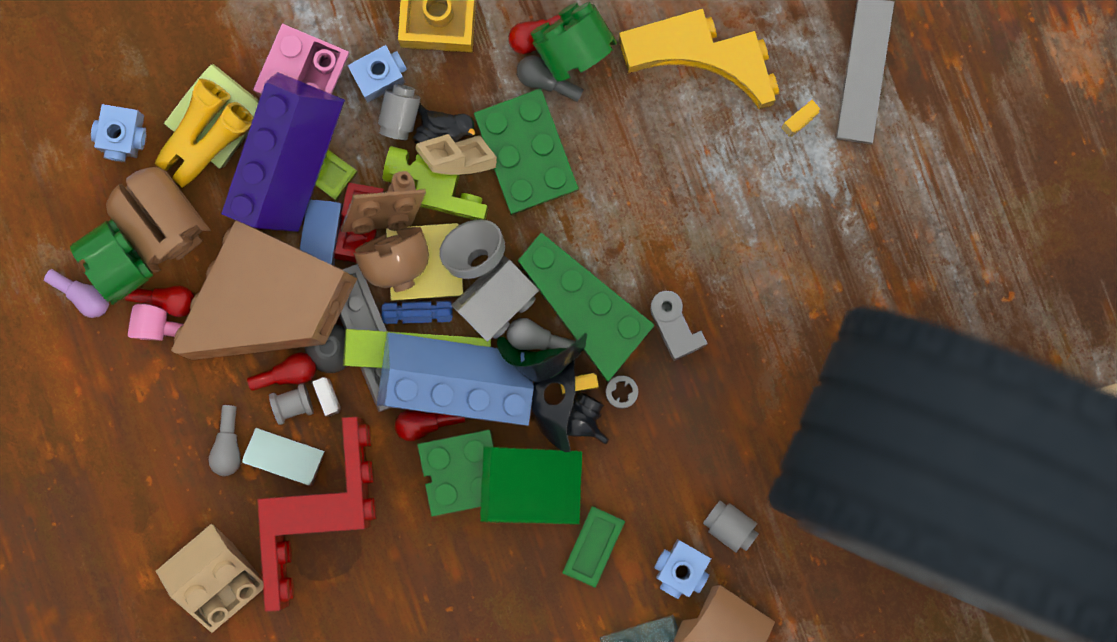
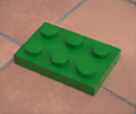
M541 88L474 113L483 140L497 157L494 170L511 215L579 191Z

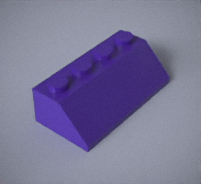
M279 72L265 82L221 214L253 228L298 232L305 217L345 99Z

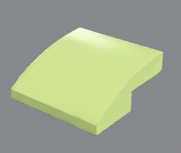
M211 64L198 80L207 79L218 84L230 94L231 98L196 139L197 142L208 133L229 103H240L251 113L253 118L259 103L257 98L216 65ZM198 80L185 94L164 123L174 132L189 107L193 88ZM249 131L228 144L211 162L218 168L226 166L242 141L247 138Z

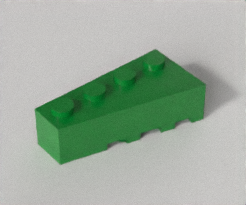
M543 233L538 235L519 258L518 263L539 289L541 295L574 339L577 341L584 333H587L586 346L583 351L608 383L651 331L654 324Z

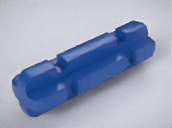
M431 301L402 302V306H397V302H387L382 304L381 315L382 321L385 324H398V320H403V324L432 323V319H437V322H450L453 318V307L450 301H437V305H432Z

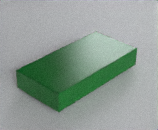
M592 506L562 573L596 588L625 521Z

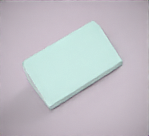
M256 428L245 451L242 463L313 486L325 451Z

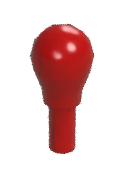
M558 14L547 20L540 19L516 24L511 28L508 35L510 47L519 54L532 53L536 48L533 45L531 32L547 22L551 26L560 20L561 17Z
M182 285L155 288L154 290L137 288L127 295L125 300L150 304L165 310L167 314L174 317H185L191 311L190 305L194 294L189 288Z
M297 352L273 366L272 370L248 377V386L251 391H255L276 383L278 385L306 384L315 376L316 364L307 353Z
M406 410L397 416L394 429L399 438L414 442L432 432L438 431L439 427L465 423V417Z

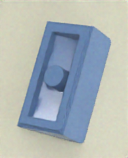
M310 200L305 214L300 244L301 251L333 266L335 263L334 251L341 225L342 203Z

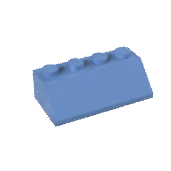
M387 332L377 400L378 406L529 426L533 381H530L505 361L498 348ZM521 352V362L525 360L524 352Z

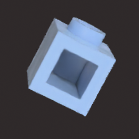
M386 45L347 65L367 103L383 95L385 89H393L394 84L402 85L405 83L401 73L406 71L407 68L399 53L396 51L391 54Z

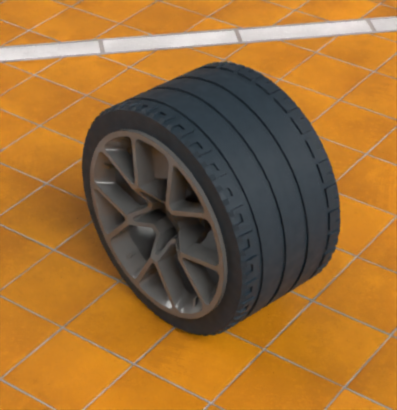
M856 307L847 311L837 334L840 339L833 342L818 377L821 383L819 386L814 387L799 424L802 427L800 431L794 433L780 466L783 472L780 477L776 476L767 497L770 506L798 520L797 527L923 585L1056 641L1117 642V395L1020 353L936 323L873 307Z

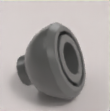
M335 324L325 345L305 347V353L312 358L318 371L337 373L347 367L343 366L344 327Z

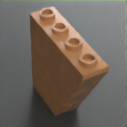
M235 220L233 226L227 230L223 237V246L216 260L207 269V278L201 291L194 296L191 302V311L184 325L175 334L174 345L171 351L190 360L325 345L357 278L329 263Z

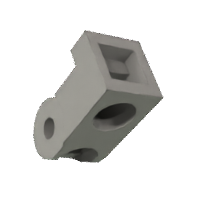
M666 290L655 295L650 311L674 362L705 347L708 343L702 331L692 335L682 315L683 304L681 298L673 291Z

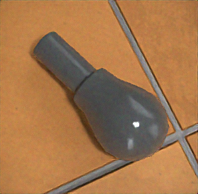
M526 56L518 63L517 77L525 86L541 88L550 92L554 90L576 102L580 99L584 89L566 80L555 81L541 57Z

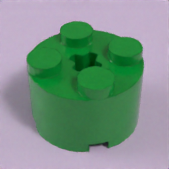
M577 2L567 6L559 12L560 20L551 26L548 22L544 23L530 34L533 38L534 47L555 81L571 78L567 72L569 70L578 69L580 73L587 70L613 50L611 45H617L616 39L598 9L590 2L584 3L581 6Z
M112 219L106 220L70 245V250L77 263L82 259L85 260L83 266L86 270L84 273L102 297L107 302L110 301L112 305L142 286L154 275Z

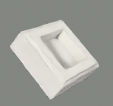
M323 377L313 381V386L325 416L329 417L341 412L340 410L342 409L330 379Z

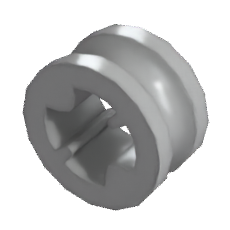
M617 376L607 384L606 398L614 407L620 409L627 408L637 400L638 386L630 377ZM617 382H625L624 387L627 384L631 386L632 393L627 395V402L621 403L619 402L620 398L615 400L612 397L611 392L616 390Z

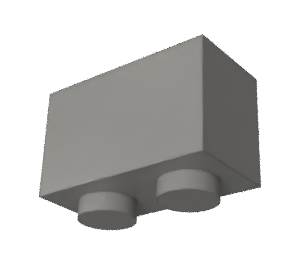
M503 255L491 273L479 277L451 306L488 342L492 337L494 339L498 338L508 329L510 325L508 321L517 312L523 313L534 303L536 299L534 295L539 289L511 260Z

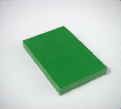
M483 447L480 521L579 524L582 451L564 452L561 450Z

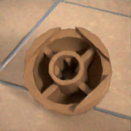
M421 227L397 230L398 235L386 238V235H382L356 248L354 256L364 278L372 285L380 288L393 287L395 292H401L415 285L414 279L424 272L429 259L428 246Z

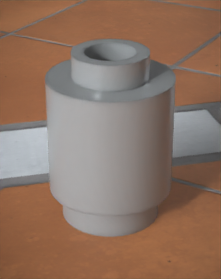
M394 84L393 89H385L378 124L381 126L379 132L381 135L393 139L407 140L409 132H413L421 99L414 94V88Z
M719 501L703 522L710 529L708 533L735 553L740 547L747 551L759 535V533L753 530L758 523L731 503L726 505Z

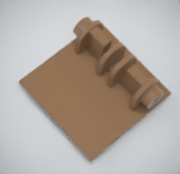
M406 171L397 172L394 174L392 184L387 192L353 195L341 227V232L353 231L356 234H365L373 229L388 228L389 230L397 231L412 226L426 190H416L414 179L410 173Z

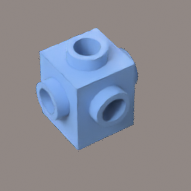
M101 105L99 120H94L92 125L91 141L95 142L94 147L104 152L103 158L119 162H125L126 156L137 158L138 149L142 150L146 141V128H142L144 115L134 109Z
M677 539L670 552L666 549L663 550L654 566L659 571L656 578L663 582L660 589L677 599L680 598L682 593L688 597L691 596L693 591L699 594L709 577V574L704 571L711 558ZM680 565L687 566L688 571L684 577L676 576V569Z

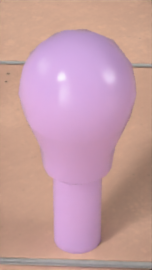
M53 269L46 273L44 281L65 293L66 298L84 316L95 318L106 313L109 302L102 297L93 285L83 284L78 281L73 282Z

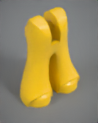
M199 79L194 86L189 107L182 121L161 149L155 161L156 166L167 171L180 157L184 160L172 177L173 181L181 188L194 180L222 149L248 132L253 121V116L245 107L238 102H231L225 107L208 133L197 142L196 139L231 98L230 94L222 87L207 79Z

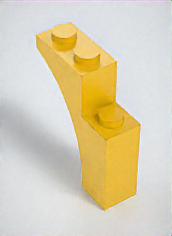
M703 9L619 33L618 40L628 73L665 65H684L708 70L724 77L739 87L754 102L758 109L773 106L776 101L775 95L779 94L774 73L768 74L764 61L769 60V55L764 40H758L756 32L753 31L713 43L712 39L717 38L715 25L712 17H705Z

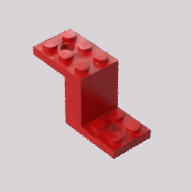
M342 418L347 492L258 499L265 612L280 611L289 606L290 599H294L293 578L287 577L286 564L292 561L291 542L285 541L284 535L366 529L371 527L370 521L376 519L375 497L369 498L368 483H374L373 462L366 461L365 447L371 446L370 425L364 424L363 418Z

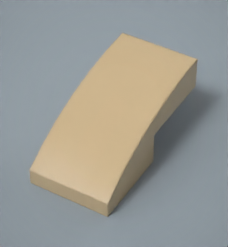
M447 134L416 144V151L430 170L435 173L462 175L496 168L497 157L480 135L454 142L450 135Z

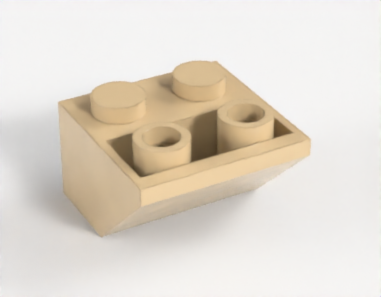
M210 524L156 570L169 596L211 633L263 590L262 577L236 546L213 524Z

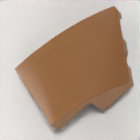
M721 585L712 586L699 617L683 620L673 642H766L775 621Z

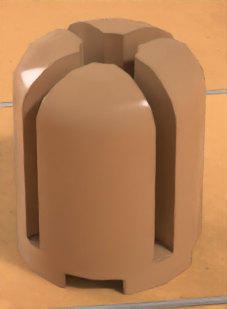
M149 167L134 172L126 178L127 186L124 187L123 184H118L112 190L106 202L107 214L153 273L161 271L157 264L168 258L169 260L174 258L180 260L202 242V239L199 237L202 231H211L173 179L161 168Z

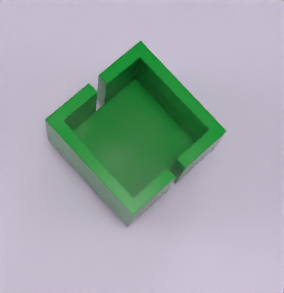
M491 430L417 444L423 476H431L432 483L425 484L431 517L481 507L483 447H494Z

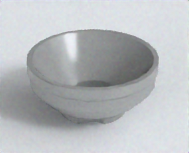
M482 219L468 221L457 226L445 237L441 244L440 259L443 266L450 274L462 279H473L488 275L500 262L505 251V241L502 232L495 223ZM488 255V259L481 265L471 266L472 261L476 257Z

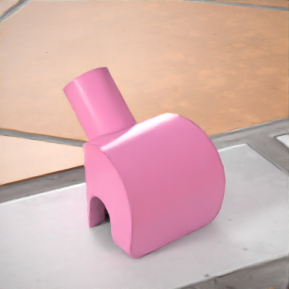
M135 304L131 312L128 337L140 340L162 341L164 335L175 337L177 330L184 324L166 321L167 312L161 308L147 304Z

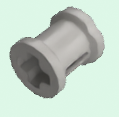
M304 383L299 384L298 389L280 395L275 393L269 394L271 408L278 425L284 424L285 419L303 413L307 415L314 414L312 402Z

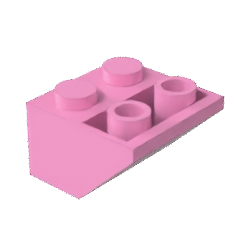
M282 24L253 91L261 97L265 82L279 72L332 94L349 56V51Z

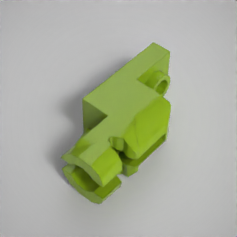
M393 146L389 147L383 170V181L392 183L395 173L406 171L413 177L416 190H426L420 207L471 220H486L488 206L481 204L483 198L467 193H461L460 198L455 197L460 175L432 172L419 154L416 155V161L409 165V153L407 150Z

